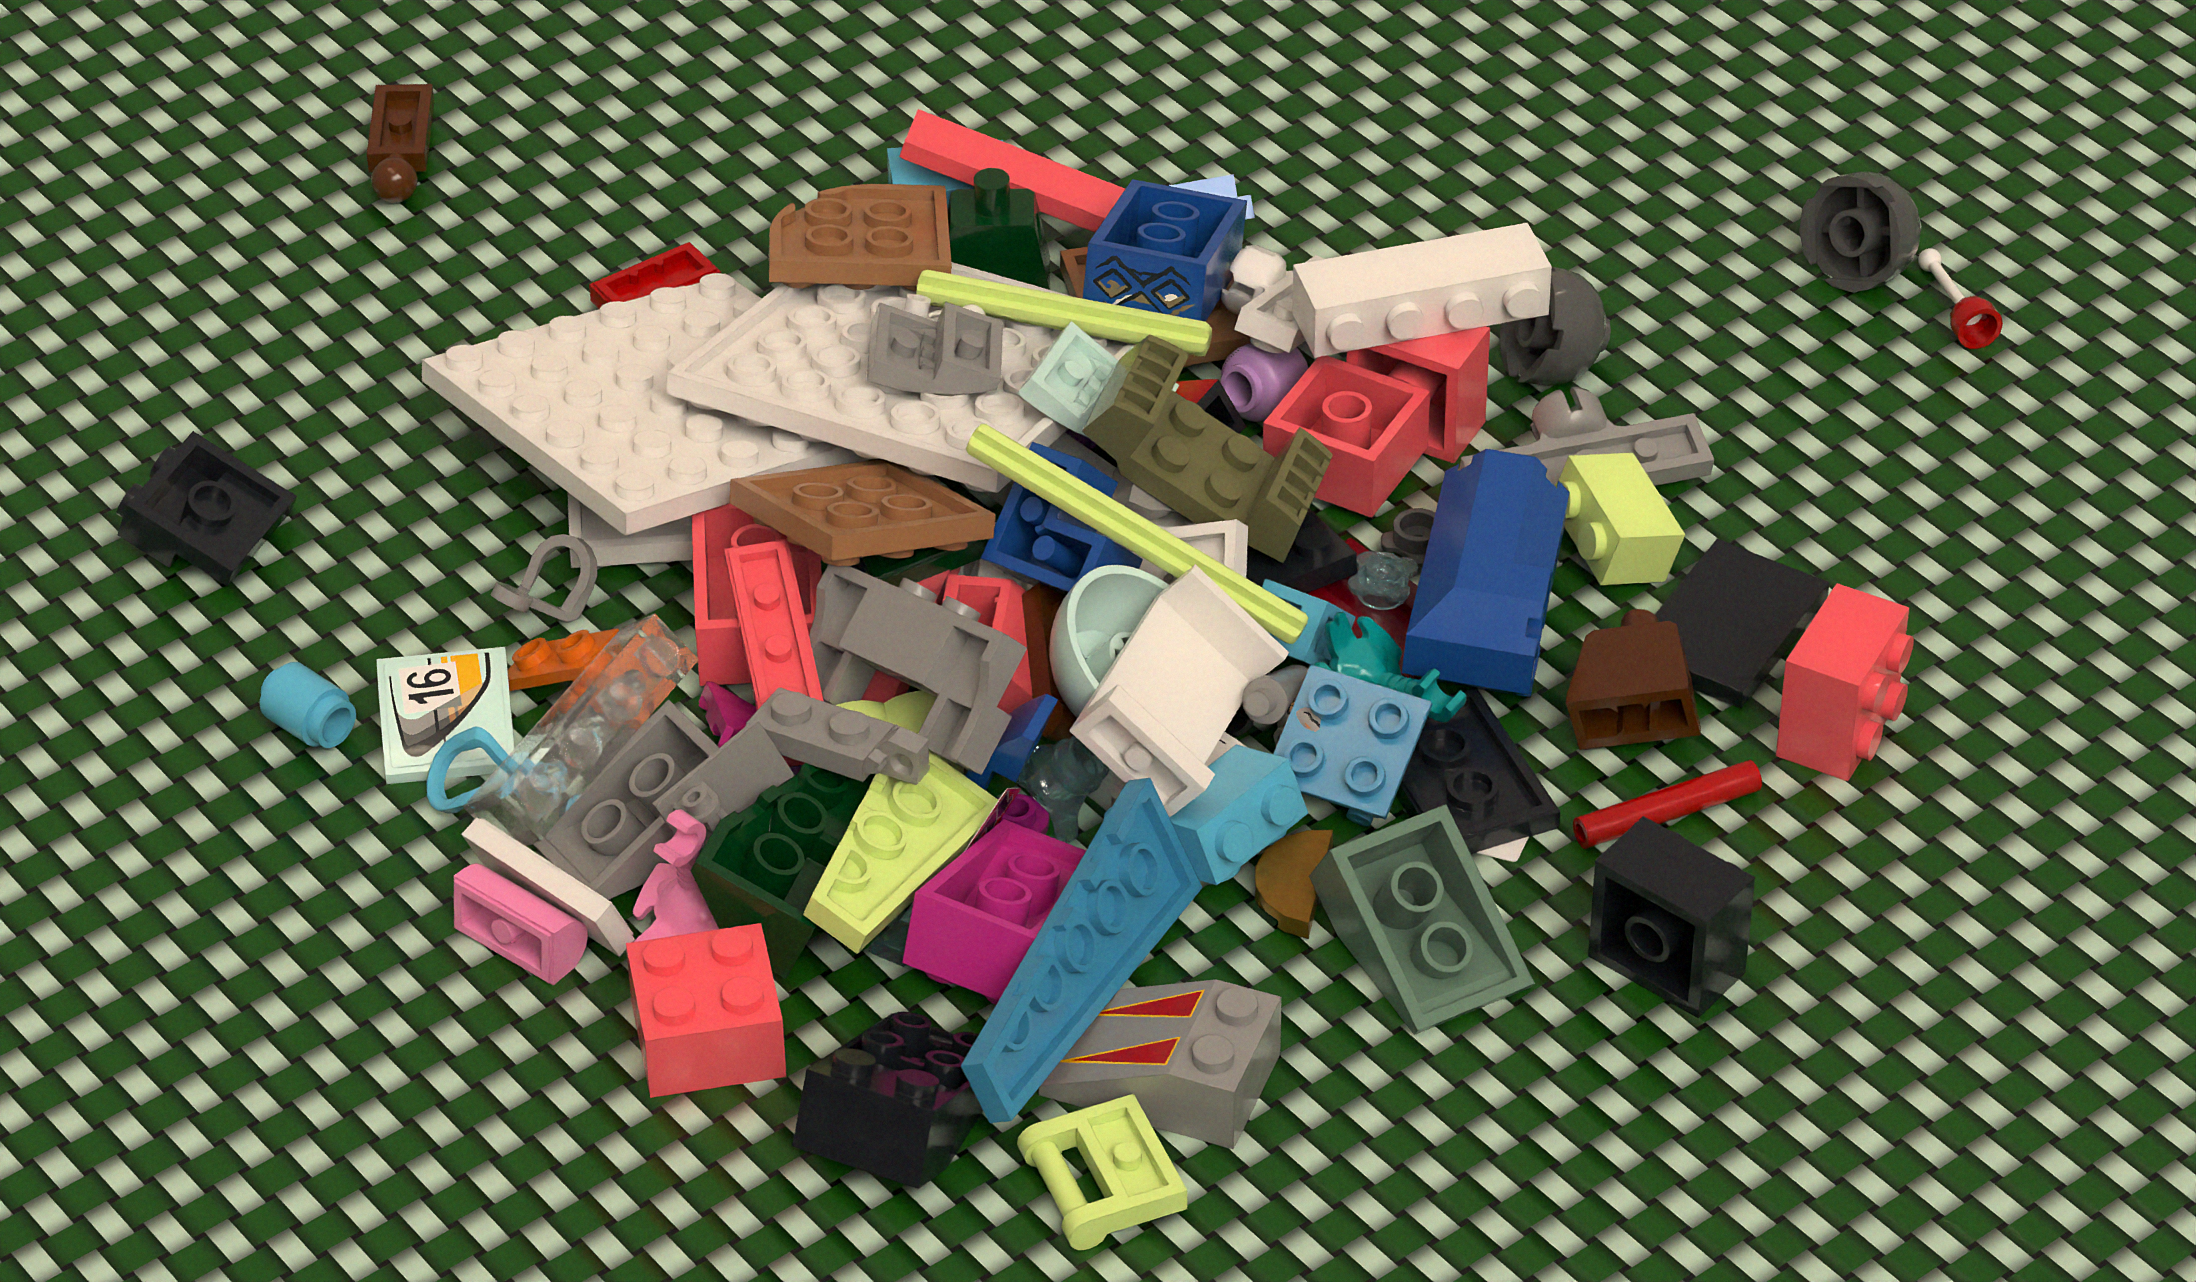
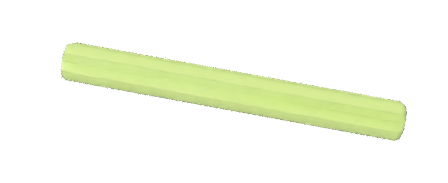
M928 269L921 272L916 289V294L931 299V306L943 308L945 302L960 307L974 304L981 307L985 315L989 317L1063 330L1072 321L1089 336L1138 344L1148 335H1153L1177 346L1190 355L1200 357L1207 354L1212 338V328L1205 321Z

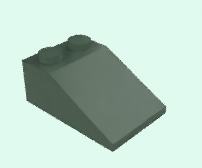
M1446 804L1330 849L1309 875L1337 936L1414 1035L1529 989L1535 984Z

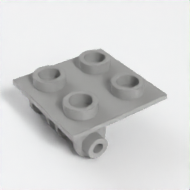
M755 718L652 804L674 835L677 828L666 820L668 815L675 810L682 809L705 825L707 832L702 848L699 850L701 853L721 819L733 811L737 814L755 803L760 793L772 785L777 788L795 775L760 722Z

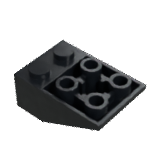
M895 1012L806 1069L792 1146L920 1189L947 1169L983 1112L961 1067L979 1034L973 1032L954 1034L931 1026L932 1022L929 1018L913 1012Z

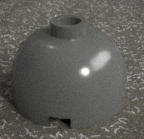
M1855 172L1840 175L1824 181L1819 185L1822 187L1818 189L1815 196L1807 199L1802 208L1799 229L1803 252L1810 265L1817 263L1823 273L1832 277L1823 279L1832 287L1849 292L1868 290L1886 284L1908 268L1918 250L1922 226L1918 208L1911 196L1891 178L1873 172Z
M1552 267L1549 315L1501 323L1500 350L1504 368L1509 376L1516 377L1520 373L1521 377L1518 382L1557 386L1574 381L1589 370L1600 352H1603L1607 347L1611 333L1610 322L1606 317L1603 302L1594 286L1578 273Z

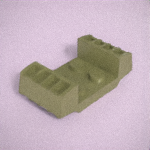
M1148 335L1119 359L1082 432L1116 460L1120 475L1195 524L1237 519L1248 526V546L1283 563L1333 454L1314 436L1299 427L1278 455L1273 457L1258 447L1250 438L1238 434L1206 413L1198 404L1186 400L1174 392L1172 389L1190 354L1163 339Z

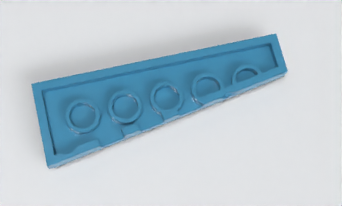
M1151 778L1129 780L1124 785L1113 806L1106 811L1102 825L961 1064L989 1123L1008 1122L1014 1119L1203 888Z

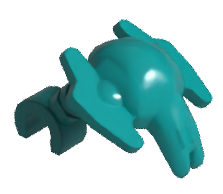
M1337 612L1334 615L1333 621H1329L1325 625L1324 636L1331 659L1329 666L1324 662H1316L1315 666L1432 701L1433 705L1428 716L1443 723L1450 721L1466 703V694L1461 690L1454 697H1451L1439 688L1437 679L1440 676V672L1435 668L1430 669L1420 680L1402 676L1398 664L1402 656L1401 648L1370 617L1361 616L1357 619V624L1362 631L1361 638H1356L1344 612Z

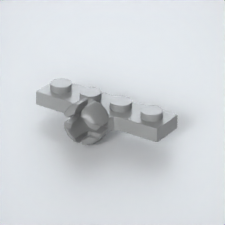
M1572 387L1570 389L1578 410L1571 412L1564 393L1560 389L1553 391L1543 397L1533 410V422L1530 427L1536 442L1498 450L1537 457L1547 468L1546 478L1553 485L1558 482L1569 455L1634 453L1654 486L1711 475L1714 464V457L1695 413L1628 426H1617L1607 419L1599 398L1587 389ZM1474 455L1461 457L1459 470L1470 465Z

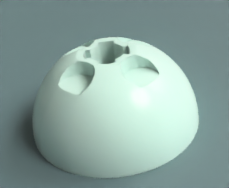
M1107 565L1093 569L1085 574L1063 599L1051 630L1049 657L1053 679L1058 692L1076 718H1078L1155 597L1169 586L1163 580L1134 567Z

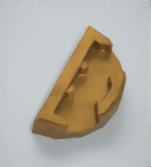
M1306 830L1285 836L1267 848L1255 866V902L1258 907L1264 908L1265 912L1277 919L1278 928L1286 933L1309 939L1319 901V896L1309 875L1326 853L1332 849L1333 830Z

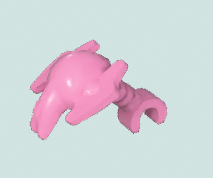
M682 809L670 813L666 820L677 828L675 835L666 843L656 844L653 852L670 864L658 863L642 887L633 908V914L636 920L640 921L650 911L654 910L656 920L634 942L719 929L690 871L705 841L706 827Z

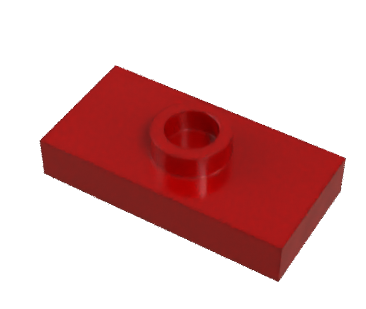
M687 242L589 284L590 301L600 309L602 305L608 302L630 301L650 295L653 290L658 288H675L700 283L701 277L707 274L721 273V271L694 245Z

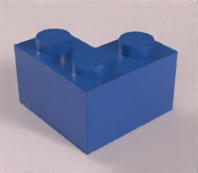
M1035 442L1031 443L1029 450L1112 498L1118 484L1117 481L1082 459ZM1015 481L995 524L994 538L988 540L981 559L1017 580L1033 586L1041 583L1064 596L1068 594L1071 588L1085 574L1093 569L1107 565H1124L1139 569L1143 561L1139 556L1108 537L1097 534V530Z

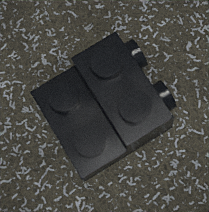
M193 431L177 450L171 446L165 448L154 463L150 472L151 479L144 487L135 483L127 491L116 512L117 515L123 518L117 535L169 568L179 557H182L228 586L290 514L297 496Z

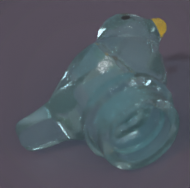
M1072 736L1070 739L1060 740L1056 744L1037 746L1016 782L1021 787L1027 789L1030 795L1050 814L1057 840L1070 843L1078 836V814L1086 795L1094 793L1100 787L1102 780L1108 775L1109 767L1079 739Z

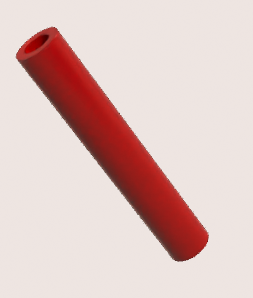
M1747 760L1576 817L1573 820L1574 834L1583 849H1587L1620 838L1643 816L1657 824H1662L1760 791L1762 788L1761 774L1757 765L1752 760Z

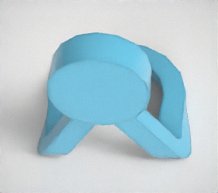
M475 726L452 736L443 743L435 754L429 768L426 785L427 798L430 805L438 811L450 814L457 813L480 799L508 789L511 790L517 800L531 804L546 797L549 793L551 782L547 769L540 762L528 759L516 764L489 732ZM476 748L484 749L507 776L501 780L460 794L452 799H447L445 794L444 782L447 770L454 758L462 751Z

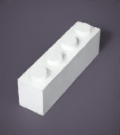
M1528 223L1294 264L1292 313L1314 358L1549 315L1552 266Z

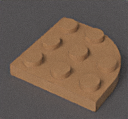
M861 184L819 191L817 199L809 201L805 207L795 211L794 203L787 205L776 215L770 226L769 282H782L784 285L792 288H807L818 283L842 284L854 290H866L873 288L875 285L903 286L908 290L916 291L918 279L924 270L928 269L951 274L952 263L945 186Z

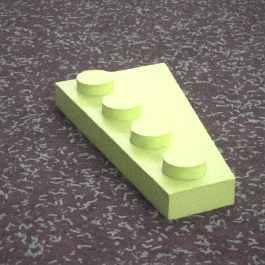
M930 750V769L917 785L881 773L875 774L866 795L856 810L847 831L836 848L803 913L805 917L856 954L914 901L917 890L965 851L998 802L997 798Z

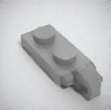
M780 687L746 722L747 726L756 718L781 755L862 782L870 774L881 773L917 785L930 769L928 749L930 743L928 738L904 727L867 716L861 712L848 710Z

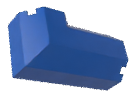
M1485 449L1474 455L1471 464L1458 471L1459 464L1445 471L1406 634L1402 673L1422 678L1430 669L1435 668L1440 672V676L1437 679L1438 682L1472 688L1477 687V689L1531 698L1541 648L1542 629H1544L1563 538L1570 492L1559 480L1556 488L1546 478L1547 468L1537 457Z

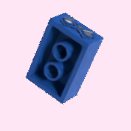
M1132 179L1088 243L1083 299L1206 322L1222 296V289H1226L1233 278L1230 265L1242 249L1247 200Z

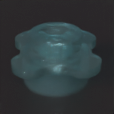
M1366 551L1359 554L1356 558L1358 571L1356 575L1349 578L1348 588L1353 594L1358 596L1364 605L1378 610L1393 609L1403 604L1409 597L1410 587L1408 582L1410 578L1417 575L1418 565L1409 557L1399 558L1388 552Z

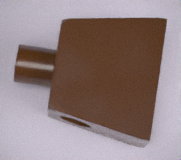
M1634 609L1622 616L1620 627L1593 630L1585 636L1566 696V706L1580 750L1701 735V725L1690 670L1676 623L1671 621L1659 622L1656 615L1645 609Z

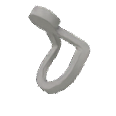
M566 534L551 536L540 543L532 554L524 578L517 589L497 581L490 595L503 604L527 613L529 607L562 621H574L581 615L594 588L597 578V559L592 548L583 539ZM568 547L578 556L580 575L578 582L563 605L556 607L528 595L548 556L558 548Z

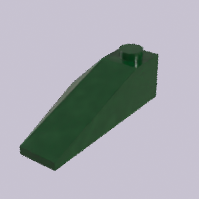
M807 763L803 764L795 776L777 788L772 785L760 793L755 803L738 814L733 811L721 819L690 870L719 929L757 923L762 924L771 970L787 979L817 926L805 917L803 913L836 848L847 831L856 810L866 795L875 774H870L862 782Z

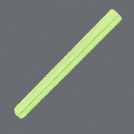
M980 424L970 437L966 447L969 455L1174 577L1179 578L1196 564L1258 624L1275 637L1288 644H1294L1304 631L1309 619L1306 613L987 424Z

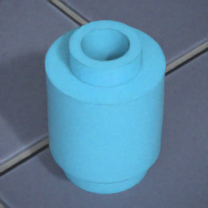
M290 662L273 670L262 684L260 697L262 714L309 746L335 747L346 739L354 726L356 709L350 703L347 693L299 662Z

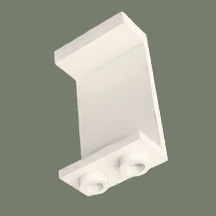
M1195 564L1155 597L1069 731L1125 783L1129 780L1151 778L1170 818L1203 793L1215 776L1205 763L1242 704L1243 692L1247 685L1253 680L1265 676L1282 663L1289 652Z

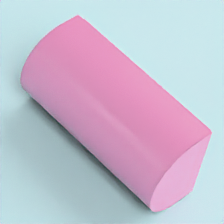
M471 864L454 875L455 929L553 986L577 966L585 951L588 940V931L584 923L482 864Z

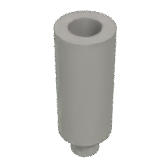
M1290 665L1250 682L1245 688L1242 697L1243 708L1249 718L1265 725L1280 721L1285 716L1290 704L1298 696L1309 668L1302 665Z

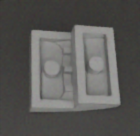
M879 302L871 322L867 381L909 392L939 395L974 394L997 390L1001 381L1003 321L945 302L939 319L936 322Z

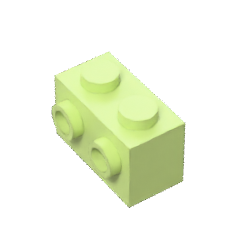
M1634 453L1569 455L1559 478L1561 484L1570 492L1565 529L1599 584L1620 585L1665 582L1685 537V533Z

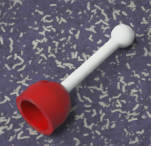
M1932 248L1923 250L1918 257L1919 266L1924 271L1932 272L1955 304L1950 313V326L1957 339L1964 347L1969 349H1979L1991 344L1999 336L2003 326L2002 317L1996 308L1982 297H1964L1941 266L1942 257L1940 253Z

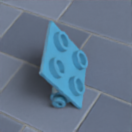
M1310 664L1273 754L1289 758L1302 794L1347 807L1349 810L1346 817L1350 821L1362 826H1370L1373 818L1386 820L1433 703L1426 699ZM1304 707L1310 708L1313 714L1321 719L1320 728L1316 732L1306 729L1300 723L1296 716V712Z

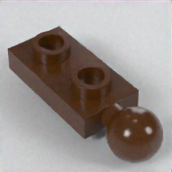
M432 84L375 86L367 161L369 172H372V188L376 195L386 202L400 203L409 199L417 187L418 178L416 171L427 170L434 110Z

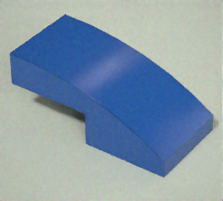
M1044 694L1031 699L1009 713L1012 718L982 775L967 769L964 776L985 791L996 773L1016 783L1038 745L1058 699Z

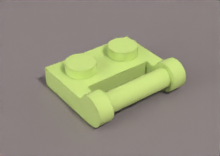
M1134 1094L1035 1123L1022 1131L1018 1137L1017 1145L1023 1158L1030 1166L1037 1167L1064 1218L1061 1224L1062 1231L1070 1246L1076 1250H1087L1097 1246L1109 1233L1187 1209V1188ZM1074 1147L1078 1148L1104 1199L1087 1203L1061 1154L1062 1151Z

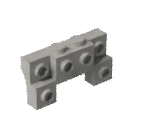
M828 564L816 587L815 616L809 634L824 702L838 705L861 700L876 670L929 693L937 698L918 734L929 739L930 745L928 749L931 752L982 775L1012 718L1011 715L999 709L997 705L1021 662L1027 647L1005 633L978 622L981 614L956 599L946 596L941 606L934 603L938 597L937 594L907 578H903L899 587H896L850 566Z

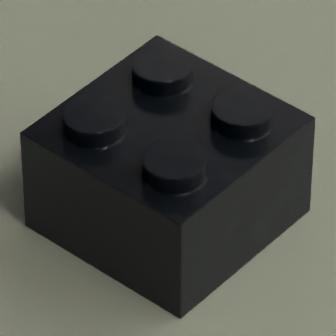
M1643 816L1595 860L1588 957L1699 1018L1746 972L1755 877L1741 870L1735 864L1727 862L1686 840L1680 834L1670 831Z

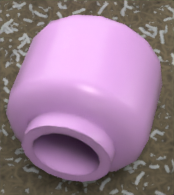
M1250 343L1238 347L1226 357L1221 370V384L1242 419L1251 422H1263L1307 371L1308 365L1297 347L1290 353L1286 351L1283 353H1271Z

